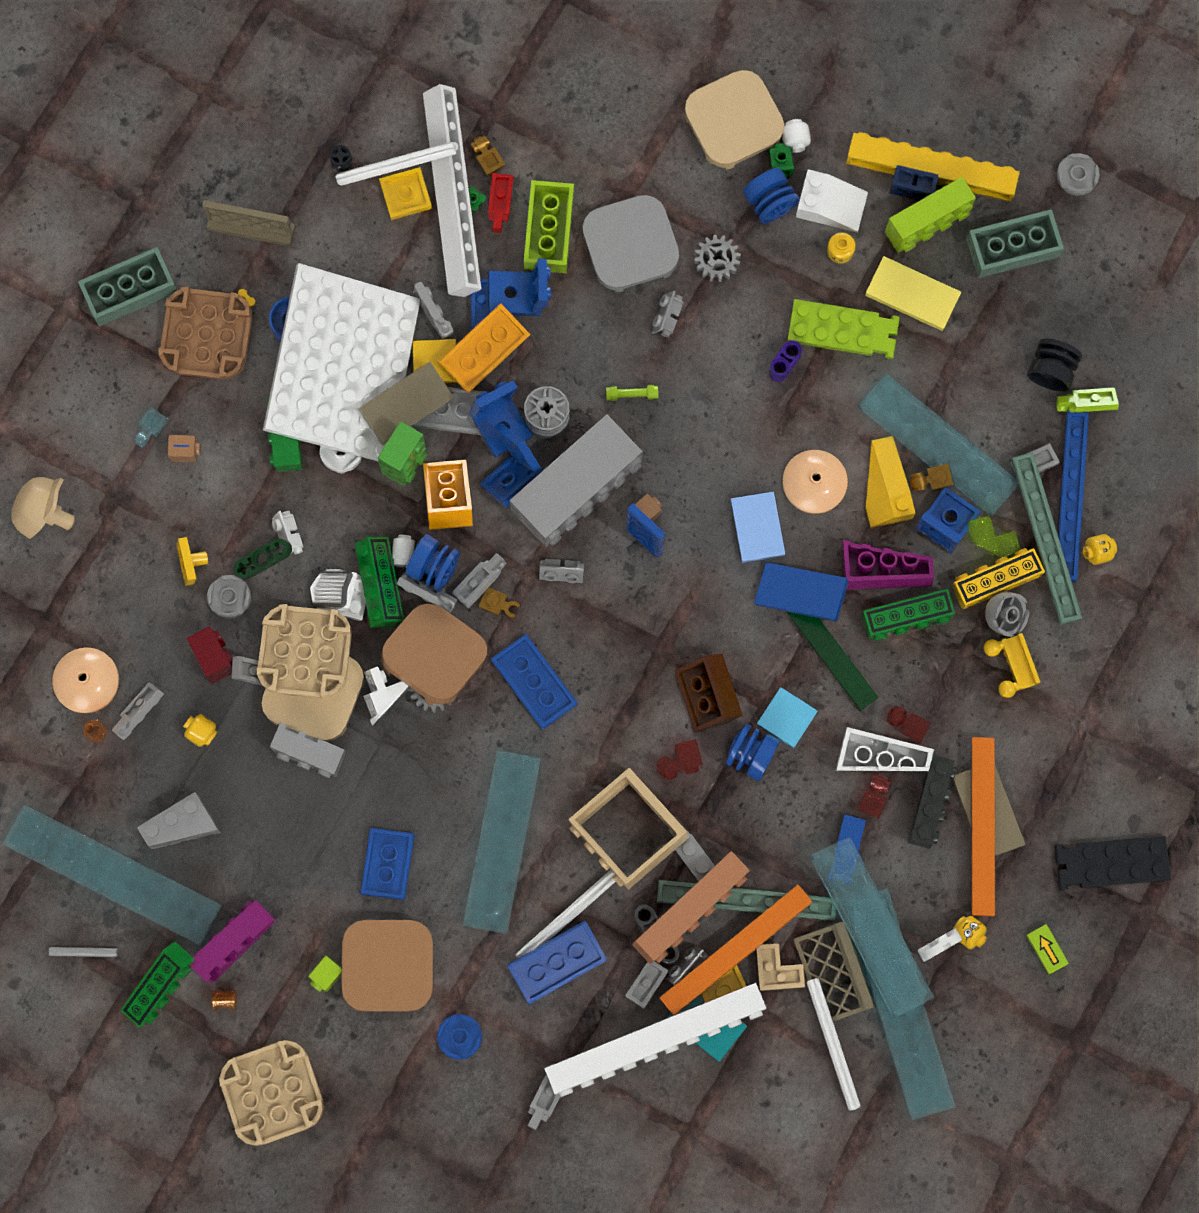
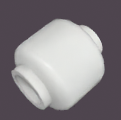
M800 119L790 120L785 123L782 135L785 146H791V150L794 153L804 151L805 147L811 142L808 125Z

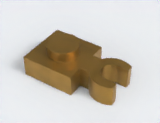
M488 587L478 607L496 616H499L501 611H503L508 618L515 619V614L510 613L509 609L510 607L519 608L520 604L516 601L507 602L506 594Z

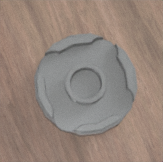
M1081 153L1071 154L1064 158L1056 172L1057 182L1060 187L1068 194L1075 196L1091 192L1097 185L1100 176L1097 164L1092 161L1091 157Z
M223 575L209 586L207 602L211 610L219 617L225 619L237 618L249 608L251 591L247 583L241 578L234 575Z

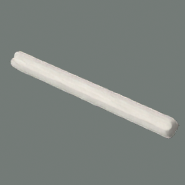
M453 142L337 173L336 181L342 186L456 154V146Z
M609 870L516 953V957L519 958L551 940L615 883V880L612 878L615 874Z
M811 979L807 982L848 1109H858L860 1103L819 979Z

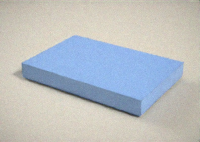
M774 492L731 498L742 563L785 556Z

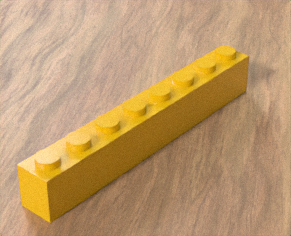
M863 132L853 133L846 164L892 175H894L897 165L938 174L936 185L944 187L963 177L974 194L1012 202L1020 173V171H1016L1010 166L999 167L988 161L978 162L966 156L961 158L953 156L949 152H934L928 147L917 148L906 142H891L890 139L885 137H870L869 134Z

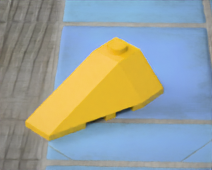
M893 436L871 441L865 505L870 528L911 520L915 515L910 489Z

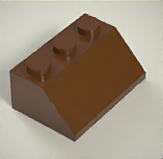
M723 654L707 655L674 670L695 733L728 723L743 716Z

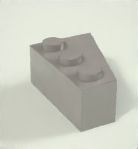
M280 722L270 745L273 752L277 754L276 758L285 762H289L290 759L298 762L297 766L305 770H309L310 767L318 770L317 774L326 778H330L331 775L337 777L346 755L344 749L321 739L305 735L306 733L300 730L295 731L287 728L286 724Z
M196 792L137 827L146 844L151 849L221 833Z

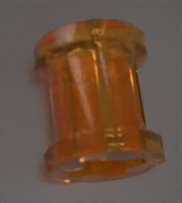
M89 720L84 725L83 732L89 740L98 743L105 739L107 730L98 720ZM94 727L99 729L96 736L92 734Z
M232 990L230 993L212 991L213 1011L223 1008H231L232 1011L236 1010V990Z

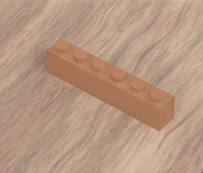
M731 851L632 944L633 947L650 965L655 960L660 963L668 955L666 950L671 945L675 948L684 940L681 935L687 930L691 933L700 925L697 921L703 915L707 918L716 910L713 905L720 900L723 903L732 894L729 890L734 885L739 888L748 879L745 875L750 870Z

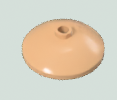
M807 450L797 454L787 464L782 484L784 493L793 506L806 513L820 514L832 510L842 501L847 490L848 479L844 466L834 455L822 450ZM818 475L820 480L814 481L812 476Z
M75 649L61 658L56 665L52 678L53 690L57 699L66 708L77 713H93L106 707L115 697L119 687L118 669L113 660L98 649ZM82 674L87 676L85 681H80L79 679Z

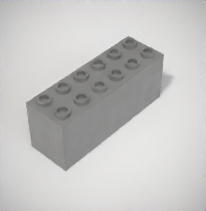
M606 414L510 500L511 511L545 548L550 544L554 546L562 538L560 535L564 531H571L578 524L577 520L582 515L583 517L588 516L594 509L592 506L598 501L602 503L610 495L608 492L614 487L616 489L619 488L626 481L625 477L629 473L633 475L641 468L643 451Z

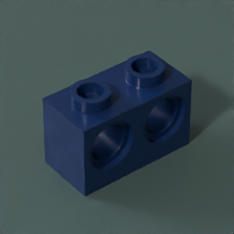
M897 165L890 194L922 200L935 192L939 175Z

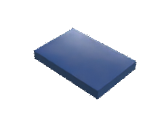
M370 828L361 895L405 901L415 834Z

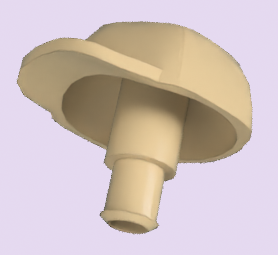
M36 477L23 485L11 509L12 523L21 534L31 539L42 529L45 523L51 526L56 524L66 529V531L73 527L75 515L62 511L61 506L57 505L59 489L64 479L58 478L53 480L45 477Z

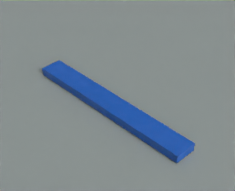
M1067 411L1058 538L1071 582H1077L1089 413Z

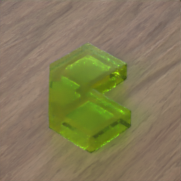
M990 515L967 521L973 543L988 550L994 556L1001 558L1015 554L1020 550L1016 531L995 536Z

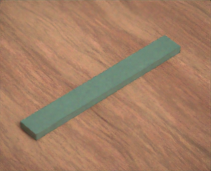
M1034 453L1012 457L1011 461L1059 623L1063 625L1081 620L1082 615Z
M659 880L657 903L674 905L696 884ZM732 887L729 890L732 894L723 903L719 900L713 906L721 910L762 914L787 893ZM808 895L813 901L812 904L796 916L798 918L835 921L837 898Z

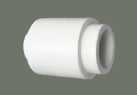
M398 535V538L393 539L392 559L394 566L407 568L415 548V541L411 540V536Z

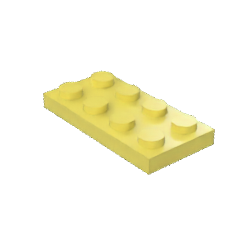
M883 256L865 296L943 331L961 291Z

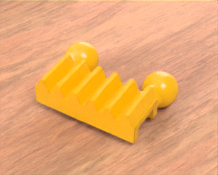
M1023 633L1008 639H1002L1001 641L990 639L985 642L983 650L990 657L997 656L1003 649L1010 672L1013 675V681H1015L1006 680L1000 683L998 691L1002 697L1010 698L1017 690L1019 691L1040 683Z

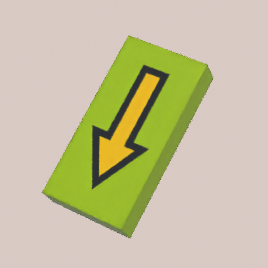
M1047 924L1026 935L1048 975L1069 964Z

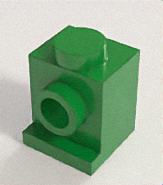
M783 143L775 144L773 148L769 149L770 170L780 168L786 177H792L794 165L791 146L786 147Z

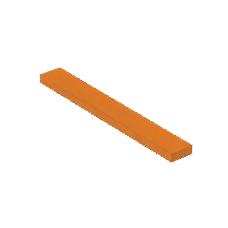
M971 738V916H995V738Z
M799 885L795 886L659 999L673 1016L677 1015L811 905L813 901Z

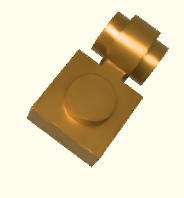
M485 135L473 139L470 146L476 155L481 154L476 159L487 177L506 167L495 147L488 150L491 145Z
M949 463L927 468L928 476H924V472L912 474V479H910L911 487L914 488L915 492L928 489V483L931 484L932 490L954 485Z

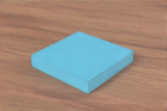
M780 687L757 725L794 749L818 711Z

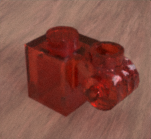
M694 739L675 744L674 749L677 758L672 761L669 757L665 756L660 758L657 763V770L664 776L665 780L677 778V773L686 772V775L698 773L703 763L697 740Z

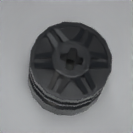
M1041 339L1038 349L1034 354L1037 359L1032 360L1027 377L1035 384L1046 389L1058 392L1069 391L1075 377L1073 371L1078 369L1082 353L1068 343L1055 339Z

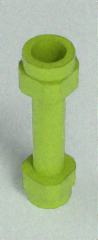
M647 385V388L617 389V386L606 387V400L617 401V398L647 397V400L658 399V386Z

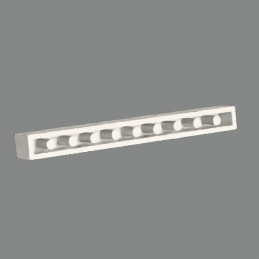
M439 84L424 92L423 99L430 148L453 142L456 146V154L431 162L448 294L465 297L481 290L456 89Z
M754 983L545 1068L554 1094H560V1097L573 1093V1087L581 1085L583 1089L595 1084L593 1079L602 1076V1079L605 1080L615 1076V1070L623 1068L624 1071L637 1067L635 1063L644 1059L645 1063L658 1058L657 1053L665 1051L666 1054L679 1049V1044L684 1042L687 1043V1046L700 1041L699 1036L707 1033L708 1037L720 1033L721 1027L728 1025L730 1029L742 1024L741 1019L748 1016L750 1020L763 1015L762 1011L766 1009L757 984Z

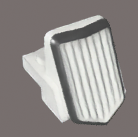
M326 569L319 573L310 587L312 604L317 609H334L346 618L362 621L366 601L361 576L357 573L340 569Z
M378 667L364 672L371 693L363 697L370 712V721L373 727L377 726L410 689L402 681L386 687V675Z

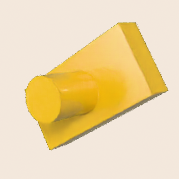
M187 537L178 538L176 547L185 586L193 585L196 581L194 567L208 564L207 553L205 551L191 554Z

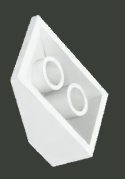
M808 169L796 217L858 233L868 192L829 174Z

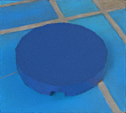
M463 1014L453 1015L446 1018L440 1025L437 1033L438 1045L441 1051L450 1058L456 1060L467 1059L473 1056L480 1048L482 1031L478 1023L470 1016Z

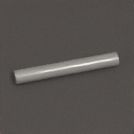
M49 947V956L117 957L118 948Z

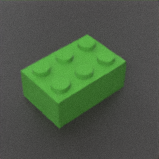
M400 421L378 456L382 474L405 487L407 482L411 483L416 475L415 469L418 464L422 465L428 456L423 434Z

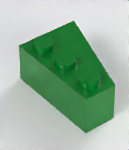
M268 432L269 445H272L273 453H269L271 466H274L277 472L303 469L300 440Z

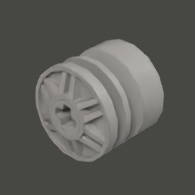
M542 386L533 390L527 396L524 403L525 423L530 432L540 439H554L566 431L569 424V402L559 389L551 386ZM544 407H548L550 413H546Z

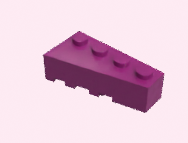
M843 540L841 548L843 577L849 580L846 590L932 587L934 580L933 557L909 552L900 553L888 548L880 549L870 547L871 545L867 544L859 545Z
M255 900L253 903L249 901L241 909L242 913L236 918H231L225 924V928L220 933H216L208 941V944L193 956L195 960L191 967L205 982L212 985L276 922L258 901Z

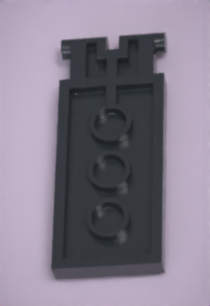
M1166 836L1077 843L1076 848L1064 849L1063 845H1054L1056 865H1065V870H1057L1059 890H1067L1068 885L1080 884L1081 888H1093L1171 880Z

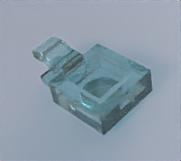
M149 407L138 423V426L142 429L134 438L136 444L144 448L150 435L157 438L168 423V418Z

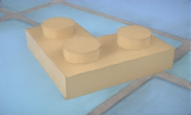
M779 943L765 944L757 948L760 991L805 988L803 964L781 966Z

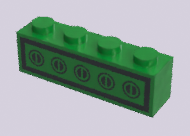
M367 537L356 542V555L370 628L393 627L402 623L404 616L389 538Z
M945 589L864 610L861 616L868 640L880 641L888 638L887 635L895 633L896 636L908 633V629L917 628V630H923L930 627L929 624L938 622V625L951 621L950 618H953L955 615L949 591Z
M176 942L169 945L161 952L120 1011L139 1028L147 1023L151 1025L159 1016L158 1010H162L169 1003L170 999L168 996L170 994L173 995L181 986L179 981L185 979L192 971L190 966L195 959Z

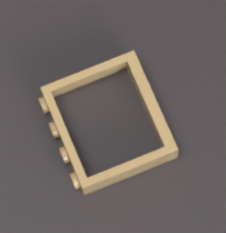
M630 768L568 819L571 824L569 828L577 838L581 836L586 841L583 844L591 854L595 852L600 857L598 860L600 865L606 871L610 869L615 874L612 877L620 887L624 885L628 890L689 838L688 832ZM630 784L676 836L627 877L581 825Z

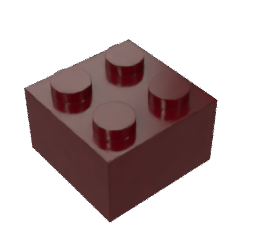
M208 626L186 638L211 684L232 674L233 657L228 649H223L226 643L218 630L213 631L211 626Z

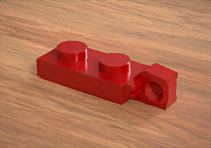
M492 173L488 215L489 220L493 221L494 233H502L503 222H508L514 175Z

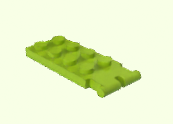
M794 299L787 342L797 341L802 345L872 356L873 352L885 354L887 359H893L896 340L888 338V336H897L900 317L891 316V319L881 318L879 313Z

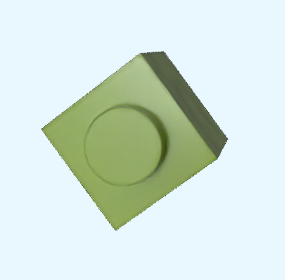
M325 956L308 976L312 979L310 984L319 992L322 989L328 992L342 976V969Z

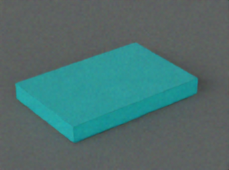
M701 995L678 1014L705 1004ZM670 1013L666 1019L673 1017V1015ZM742 1022V1024L730 1029L726 1025L721 1027V1032L708 1037L706 1033L699 1036L700 1041L696 1042V1044L720 1062L747 1025Z

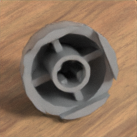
M1001 592L994 595L987 603L985 609V619L988 626L994 632L1009 637L1014 636L1013 634L1016 632L1020 633L1026 626L1029 618V610L1026 609L1025 604L1027 603L1026 599L1022 595L1012 592Z

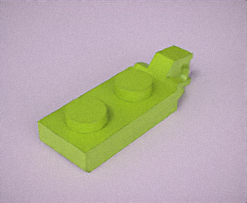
M1115 388L1072 390V393L1067 394V396H1057L1056 401L1057 411H1070L1073 413L1118 410L1119 407Z

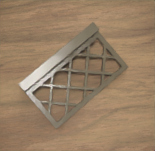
M206 200L203 201V209L208 219V231L291 247L295 224L290 223L288 216Z
M845 921L794 939L808 981L813 979V976L818 978L819 981L821 980L831 985L825 1000L826 1003L830 1002L839 1007L836 1015L831 1017L833 1022L875 1007ZM833 930L836 941L833 947L822 943L821 940L824 933ZM820 935V937H819L818 940L812 938V937H815V936ZM810 939L816 942L811 955L802 950L801 941ZM837 943L839 945L840 951L835 949ZM819 944L831 950L826 962L814 957ZM834 951L843 957L844 961L840 969L828 963ZM805 955L810 957L808 962L806 961ZM812 959L824 964L819 976L811 973L809 970ZM845 965H846V968H847L848 973L845 972V971H843V968H844ZM826 966L839 971L833 983L821 978ZM841 973L849 976L851 979L848 990L836 985ZM852 986L854 988L855 994L850 992ZM834 987L846 992L841 1005L829 999ZM849 994L858 999L860 1008L850 1010L843 1006ZM841 1009H844V1010L848 1011V1012H845V1013L840 1014Z

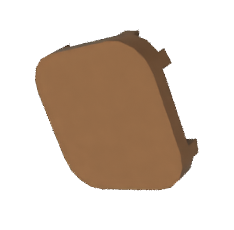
M181 287L170 298H167L161 347L158 348L159 357L163 364L170 371L180 375L221 380L232 379L238 376L244 369L247 360L252 326V310L248 302L239 294L233 292H214L190 289L189 287Z
M423 604L412 610L387 639L381 652V662L384 667L383 671L388 676L393 674L425 697V703L431 706L433 704H450L456 699V696L479 668L481 669L487 656V645L485 640L476 631L442 607L435 604Z
M362 920L348 927L342 940L341 983L342 997L348 1006L361 1012H412L427 1004L433 989V941L431 933L426 926L412 920Z

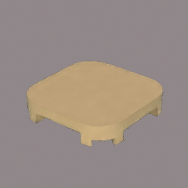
M741 70L731 73L697 89L690 94L686 101V122L690 124L710 165L714 164L717 167L726 168V170L734 168L735 164L769 148H773L775 144H779L784 132L783 118L764 82L757 74L751 71Z
M283 604L272 609L264 617L257 676L263 687L269 692L320 699L331 698L344 688L347 679L352 638L351 626L344 615L334 609L323 610Z
M349 657L347 679L344 688L331 698L320 699L282 695L265 689L262 698L263 712L270 722L277 726L281 722L286 724L287 728L295 731L300 730L305 732V735L326 742L333 741L341 735L343 736L347 729V724L361 689L364 687L363 670L357 661Z
M288 1040L278 1041L272 1045L230 1059L221 1071L219 1078L220 1087H222L235 1127L234 1131L238 1138L247 1144L258 1146L271 1143L311 1128L322 1117L324 1110L323 1098L309 1056L298 1043Z

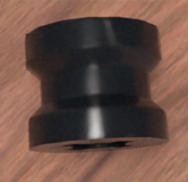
M337 145L332 148L330 159L334 169L345 171L350 168L352 164L350 150L344 145Z

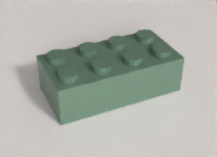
M1052 209L970 230L966 238L978 278L1060 257L1064 250Z
M158 247L78 281L99 327L171 296L177 291Z

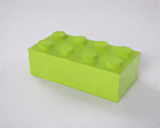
M963 177L890 217L885 234L897 253L903 250L908 252L916 246L915 243L921 240L925 242L934 236L933 233L936 231H944L957 219L962 221L970 215L976 197Z
M531 180L524 270L532 271L538 259H547V266H550L551 272L567 273L574 184Z

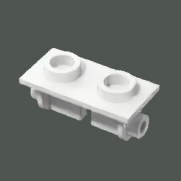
M278 511L272 518L274 531L277 532L280 539L288 540L291 543L292 553H302L304 546L299 533L291 534L290 532L297 530L293 514H290V511L283 513ZM279 544L280 550L282 552L284 545Z

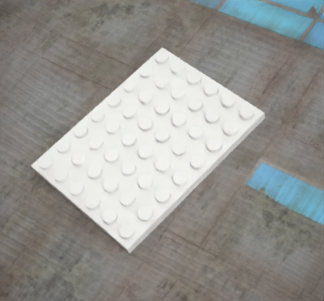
M298 263L295 269L263 431L378 461V456L386 443L384 445L380 443L358 408L406 377L420 298Z

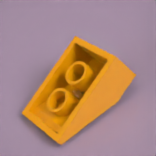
M466 460L423 463L429 530L473 526Z

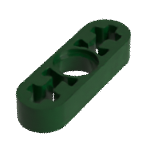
M280 538L269 542L237 560L233 567L235 575L243 579H250L288 558L292 553V545L288 540ZM279 544L284 545V548L282 549L283 553L275 552L278 549H280ZM261 553L267 555V562L264 565H261L258 561ZM253 564V565L255 566V567H253V566L248 567V568L246 569V573H243V572L241 571V570L244 569V566H243V565L249 566V565Z

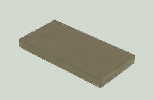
M428 362L358 408V410L380 443L384 445L388 442L400 421L411 427L454 397L432 363Z
M995 766L996 856L1026 844ZM970 769L956 774L953 783L971 828Z

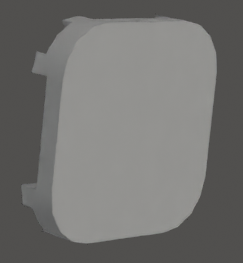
M648 195L636 196L591 211L584 220L583 239H585L597 280L600 285L607 289L623 292V289L661 277L665 279L671 276L672 272L677 268L679 262L678 246L665 208L655 197Z

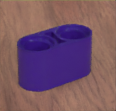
M797 341L786 342L773 359L769 369V375L772 380L776 382L784 381L799 362L802 347ZM793 349L797 352V355L789 356L786 351ZM781 366L785 372L777 373L774 371V368Z

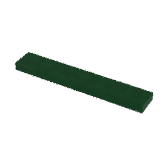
M786 612L860 711L879 698L819 618Z

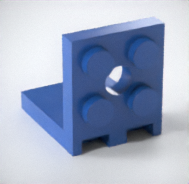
M538 259L532 272L489 271L488 315L501 303L512 315L540 316L543 308L547 307V301L551 298V288L547 287V279H550L551 273L550 266H547V259ZM512 289L515 291L516 296L508 298L505 296L504 291Z
M503 381L494 387L496 390L490 393L484 391L476 396L477 400L473 402L469 412L470 417L494 458L508 451L494 429L499 422L506 424L511 431L524 441L533 437L511 399L517 390L514 381L509 383Z
M499 422L494 429L511 456L479 484L483 490L504 507H508L510 500L543 470L525 441Z
M945 487L929 510L923 514L915 531H921L930 538L931 542L940 544L951 555L981 511ZM945 513H954L956 521L952 523L947 522L944 518Z

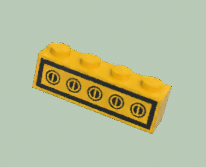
M1027 548L1017 551L1015 556L1010 559L1005 556L996 560L995 565L991 567L984 565L975 570L976 573L968 576L965 573L956 577L952 589L963 610L992 598L998 593L1006 592L1037 579L1045 571L1035 549L1033 548L1028 551Z

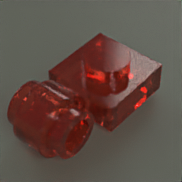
M895 706L894 709L891 708L887 715V722L897 728L899 725H903L904 727L900 733L920 743L931 723L914 713H911L907 719V712L899 706Z
M881 774L873 776L870 787L874 788V792L866 789L858 809L859 812L877 819L880 818L887 797L880 795V793H887L891 782L887 780L886 776Z

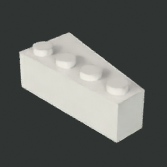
M847 727L835 771H929L934 749Z

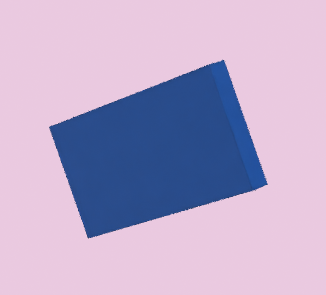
M633 503L627 510L626 530L650 553L658 558L663 553L665 532Z
M766 562L754 604L756 606L837 622L849 580L844 577Z
M524 634L491 658L494 666L542 730L578 705L572 694L527 634Z
M586 920L508 963L507 966L528 1004H531L607 961V958Z

